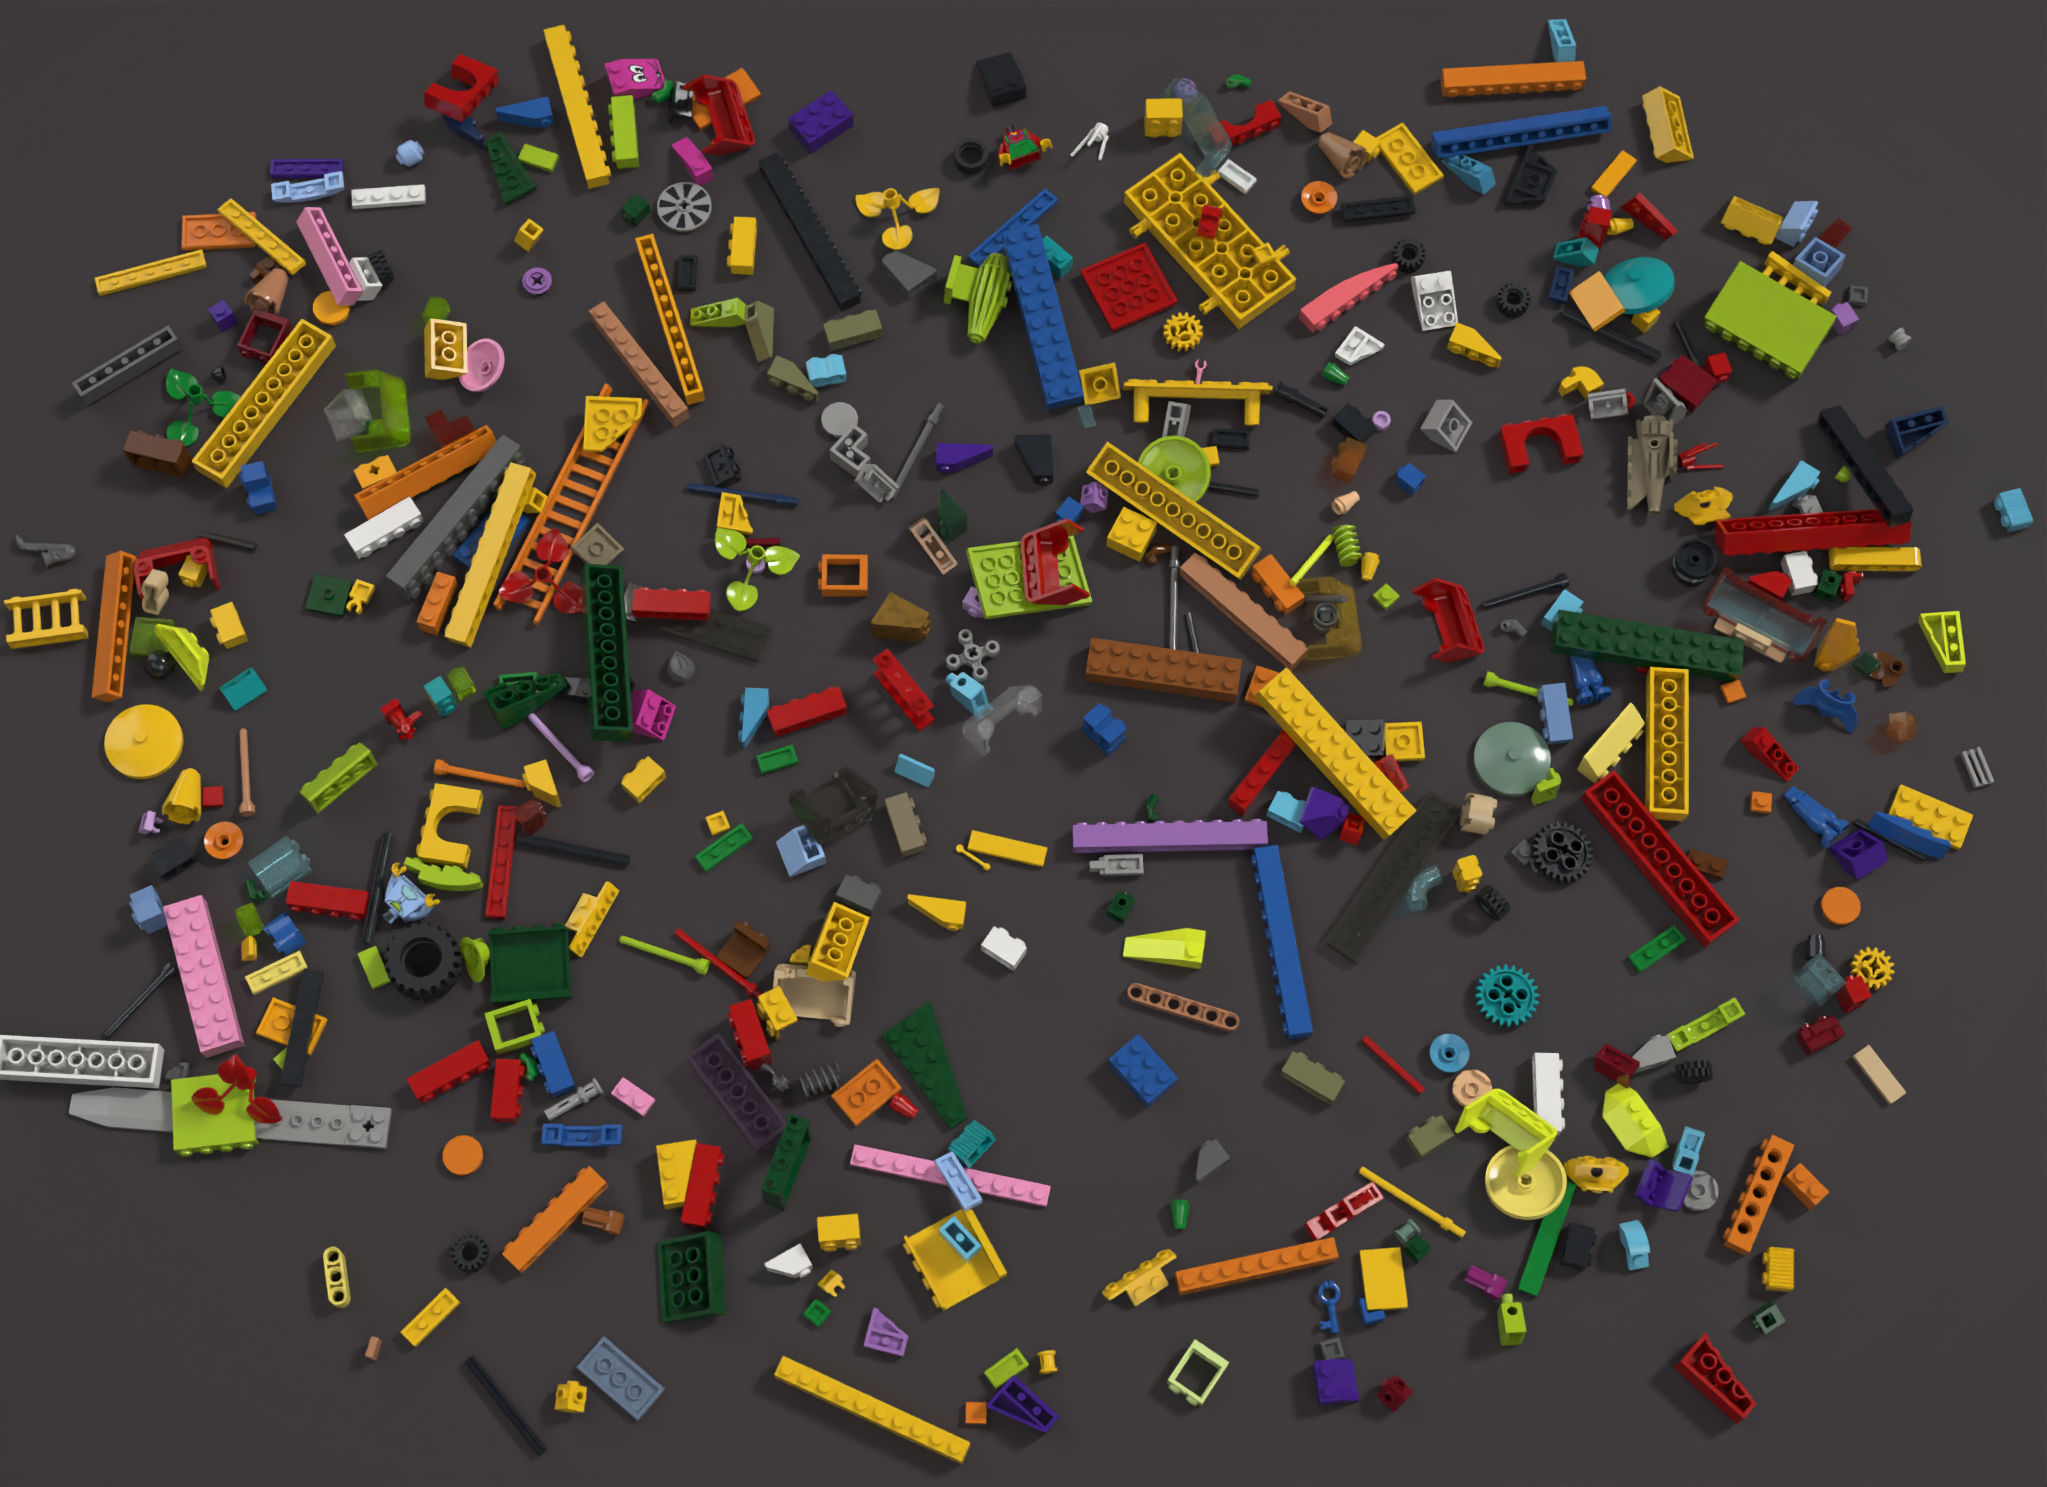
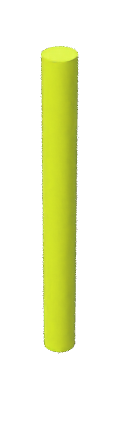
M1329 534L1292 577L1289 581L1292 586H1296L1334 541L1333 535Z

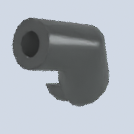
M1505 619L1500 623L1503 631L1516 632L1520 638L1528 634L1527 630L1517 620Z

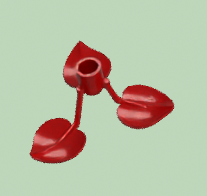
M554 528L547 532L537 545L538 558L548 560V562L536 569L533 580L530 582L529 577L523 572H513L507 576L498 593L507 601L524 603L534 595L531 585L536 581L542 584L549 582L559 591L554 595V605L560 612L567 614L583 612L581 588L576 583L566 582L561 589L551 579L552 574L548 569L551 560L553 562H561L568 554L566 540L559 530Z
M237 1054L222 1062L217 1069L221 1080L227 1084H232L222 1095L219 1096L214 1088L204 1087L195 1091L191 1098L194 1104L202 1111L213 1115L219 1114L225 1108V1104L221 1099L225 1098L237 1086L240 1090L249 1089L248 1101L250 1104L246 1107V1111L253 1120L263 1124H273L283 1119L277 1106L270 1099L256 1097L253 1100V1089L255 1088L253 1082L257 1077V1072L251 1067H245Z

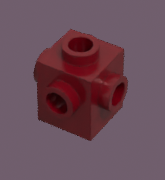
M1395 1375L1391 1380L1386 1378L1379 1385L1381 1390L1376 1396L1395 1413L1412 1395L1413 1391L1406 1385L1404 1380Z

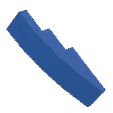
M1876 811L1868 823V827L1905 847L1939 859H1943L1951 847L1950 841L1933 837L1930 830L1915 827L1912 821Z

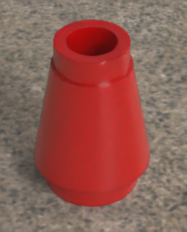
M898 1092L888 1105L892 1108V1111L912 1120L919 1111L903 1093L901 1095Z

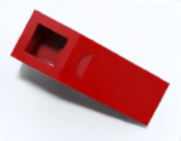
M1752 727L1740 740L1754 757L1786 782L1799 769L1765 727Z

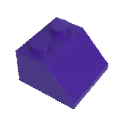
M1861 828L1829 847L1844 871L1857 880L1889 861L1884 843Z
M1328 1359L1314 1361L1312 1368L1318 1406L1359 1401L1353 1360Z

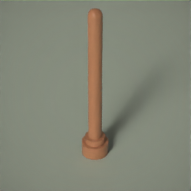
M242 728L239 731L243 802L239 806V815L249 817L255 815V805H253L250 797L247 730Z

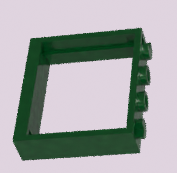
M790 1113L761 1187L765 1204L783 1211L785 1210L813 1138L810 1120ZM767 1182H771V1183H772V1186H771L770 1189H769V1188H766Z

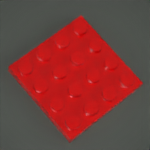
M1146 242L1080 270L1083 280L1112 332L1178 304V300Z

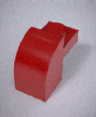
M1204 204L1196 236L1214 240L1223 208Z

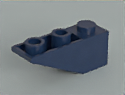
M441 114L450 131L478 148L484 149L482 141L485 139L481 131L477 132L475 128L477 125L473 117H467L463 122Z

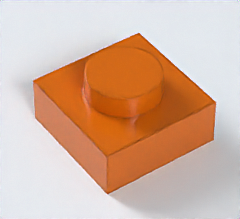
M1753 791L1751 793L1750 812L1770 814L1772 794Z

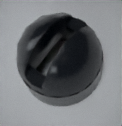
M222 366L212 370L211 377L214 381H226V372Z

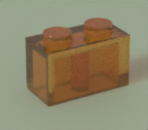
M1347 437L1345 442H1341L1338 447V457H1334L1330 464L1332 468L1331 475L1352 483L1366 454L1368 445Z

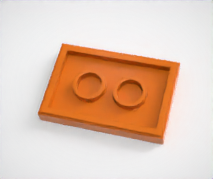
M876 1059L833 1093L831 1098L857 1127L892 1099L897 1092L899 1093L902 1087L881 1062Z

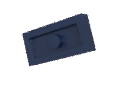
M1560 266L1556 267L1548 297L1549 301L1566 304L1574 270Z

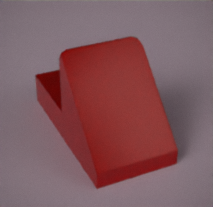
M1348 812L1339 840L1357 845L1362 835L1365 819Z

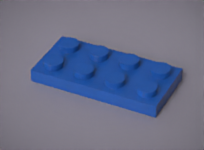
M491 510L453 555L456 560L468 568H471L472 557L477 552L478 541L483 536L485 523L490 518ZM521 514L510 546L530 523V519Z

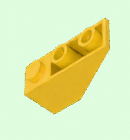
M1456 323L1447 349L1455 354L1467 356L1471 360L1483 362L1489 367L1498 368L1502 357L1475 329Z

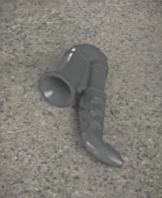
M18 535L15 536L16 544L20 549L40 551L47 568L53 563L68 561L76 555V548L71 544L27 543Z

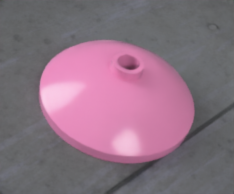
M480 339L467 348V375L459 376L461 384L466 389L472 392H481L490 388L499 379L505 360L502 347L494 340Z

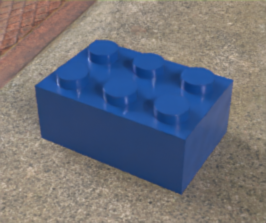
M1139 1034L1108 1060V1066L1147 1109L1174 1087L1178 1081V1077Z

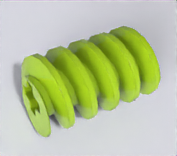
M1339 525L1332 529L1341 566H1352L1358 562L1357 559L1362 557L1361 553H1356L1360 551V547L1355 546L1359 543V540L1354 539L1357 537V533L1353 532L1356 530L1354 525Z

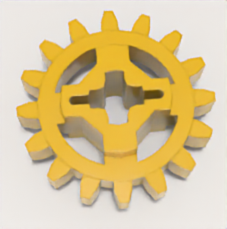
M1180 312L1178 317L1171 315V320L1167 319L1166 325L1163 328V337L1167 338L1166 344L1172 343L1171 348L1178 347V351L1181 348L1188 351V347L1194 349L1195 344H1200V339L1203 336V326H1199L1200 320L1195 321L1194 315L1188 317L1187 312L1185 316H1182Z
M1867 947L1865 952L1860 950L1858 955L1852 958L1854 962L1850 966L1854 969L1850 974H1855L1856 977L1861 975L1868 989L1873 986L1875 990H1878L1880 986L1885 987L1887 985L1886 982L1889 983L1892 980L1890 976L1894 974V971L1890 968L1894 966V963L1888 962L1891 958L1890 956H1883L1884 950L1878 953L1877 947L1873 951ZM1869 957L1868 961H1861L1862 959ZM1877 976H1878V977L1883 976L1881 979L1875 980V978H1876Z

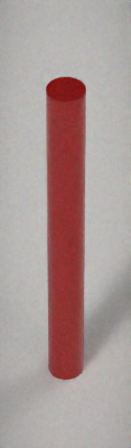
M1367 1035L1361 1040L1420 1095L1424 1092L1425 1088Z

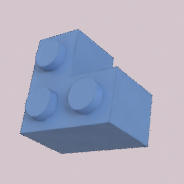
M152 885L130 894L132 902H129L134 912L132 917L141 930L145 929L150 934L168 926L163 905Z

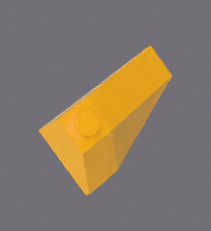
M1836 618L1818 645L1814 667H1818L1822 671H1834L1856 658L1860 651V646H1858L1859 640L1857 638L1855 622Z

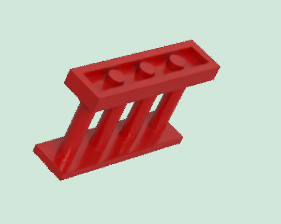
M887 648L873 658L872 661L879 668L873 673L874 677L916 729L921 732L935 722L934 717L929 712L934 707L933 703Z

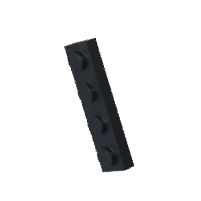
M1413 195L1341 204L1344 223L1415 215L1416 212Z

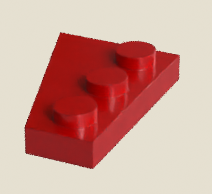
M1640 192L1620 207L1665 240L1672 237L1678 231Z

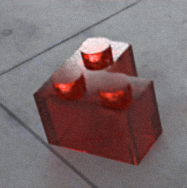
M440 409L425 417L428 428L441 449L476 431L467 415L449 423Z

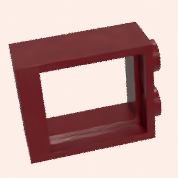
M255 308L237 347L245 358L251 359L252 357L258 359L263 364H267L289 336L292 325L289 319ZM260 324L280 331L270 354L249 347Z

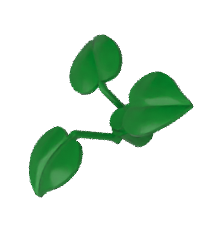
M171 368L166 379L167 392L176 400H181L187 396L190 407L188 422L186 423L182 420L172 422L167 428V438L169 440L178 439L186 447L192 445L199 436V429L191 425L193 405H198L205 399L209 405H214L213 412L215 415L225 418L241 396L229 391H219L213 394L212 402L207 397V394H203L202 387L198 385L194 376Z

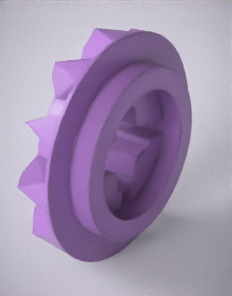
M532 268L523 276L524 288L527 292L534 295H542L546 290L549 291V287L552 285L550 273L543 268ZM534 280H540L541 284L539 285L537 283L536 285H534Z

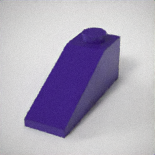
M937 443L936 471L942 473L955 472L992 457L993 445Z

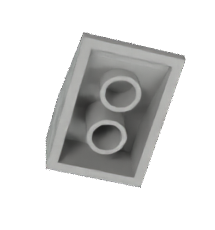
M1655 378L1643 405L1652 415L1665 416V420L1669 422L1672 419L1675 425L1684 418L1687 409L1681 401H1678L1673 396L1669 388H1666Z

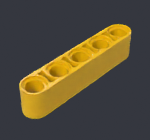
M1835 547L1828 550L1829 565L1833 571H1917L1922 568L1920 549L1914 547H1847L1845 549Z

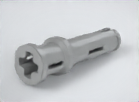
M593 1078L592 1082L584 1087H578L576 1089L577 1092L544 1110L549 1121L582 1102L588 1103L589 1099L597 1094H603L604 1092L596 1078Z

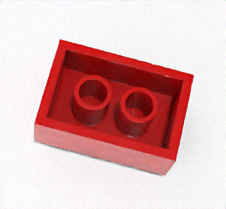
M752 999L729 1006L730 1013H727L731 1029H736L733 1034L738 1048L742 1047L739 1051L744 1067L748 1065L750 1071L760 1068L762 1064H772L771 1054Z

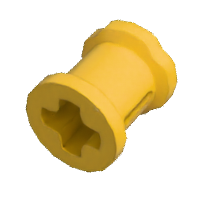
M1055 1350L1037 1353V1356L1040 1357V1374H1050L1058 1371L1055 1367Z

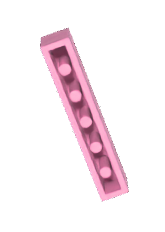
M305 207L296 222L337 304L354 305L363 290L322 209Z

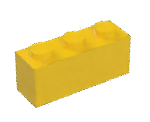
M734 217V224H730V234L733 237L732 240H729L731 256L727 257V267H730L731 274L753 275L757 221L756 218Z

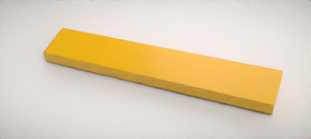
M232 198L217 209L225 219L291 275H294L306 264L304 259Z
M201 249L95 278L99 296L205 269L207 265Z

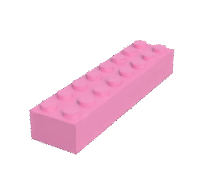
M202 895L164 906L163 909L200 1052L205 1058L245 1046L206 900Z

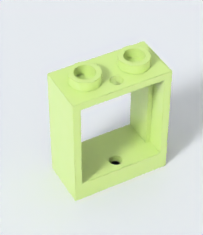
M1195 1339L1169 1377L1167 1384L1170 1386L1168 1388L1176 1394L1182 1393L1187 1397L1186 1400L1190 1404L1202 1406L1229 1362ZM1193 1352L1219 1369L1201 1397L1175 1380Z

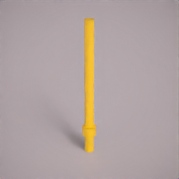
M1362 1166L1359 1174L1434 1220L1444 1230H1449L1461 1238L1466 1233L1465 1230L1453 1224V1221L1448 1217H1442Z

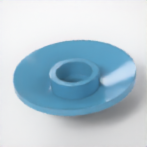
M1443 1034L1432 1042L1430 1058L1439 1070L1448 1073L1457 1072L1467 1064L1469 1048L1461 1037L1455 1034ZM1450 1052L1452 1054V1057L1447 1058L1445 1056V1053Z

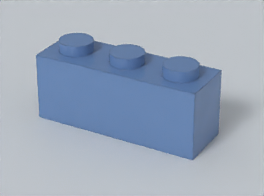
M1565 683L1542 685L1539 691H1537L1538 702H1541L1542 706L1540 719L1544 721L1545 727L1542 729L1543 739L1547 741V745L1571 742L1573 734Z

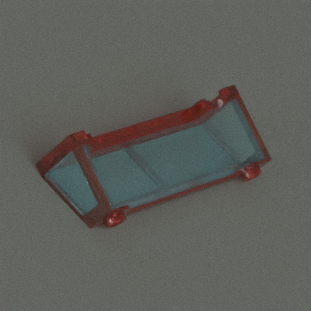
M1725 566L1701 608L1704 610V613L1710 617L1716 616L1734 627L1739 623L1771 639L1770 646L1787 654L1788 658L1793 662L1799 663L1800 661L1803 663L1827 620L1819 616L1817 619H1811V614L1807 615L1741 580V577L1738 575L1735 578V575L1732 574L1733 570Z

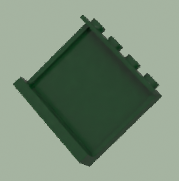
M552 923L551 927L535 924L532 925V928L524 929V926H512V930H504V927L492 928V931H487L490 948L492 986L490 998L492 1004L522 1002L531 999V1001L572 998L569 928L567 926H563V923Z

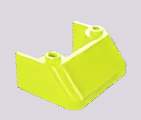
M1493 1089L1467 1105L1455 1129L1456 1133L1461 1132L1467 1127L1472 1128L1476 1133H1486L1491 1130L1520 1151L1517 1155L1519 1163L1515 1174L1517 1178L1535 1167L1557 1135V1130L1551 1124L1501 1089Z

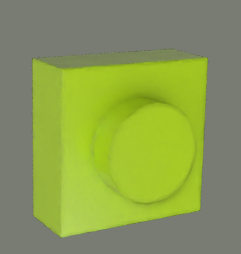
M1386 583L1372 598L1386 611L1400 596Z

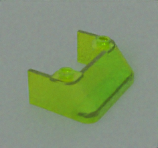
M376 369L344 373L350 389L380 387L383 419H377L370 423L369 434L350 437L356 453L407 445L411 440L406 385L403 379Z

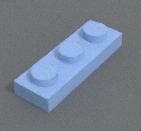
M953 1151L935 1160L936 1167L964 1212L982 1203L981 1196Z

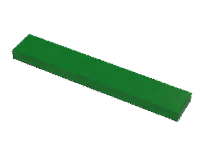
M1567 1181L1566 1192L1562 1202L1552 1213L1543 1217L1517 1290L1534 1297L1538 1296L1577 1186L1576 1184Z

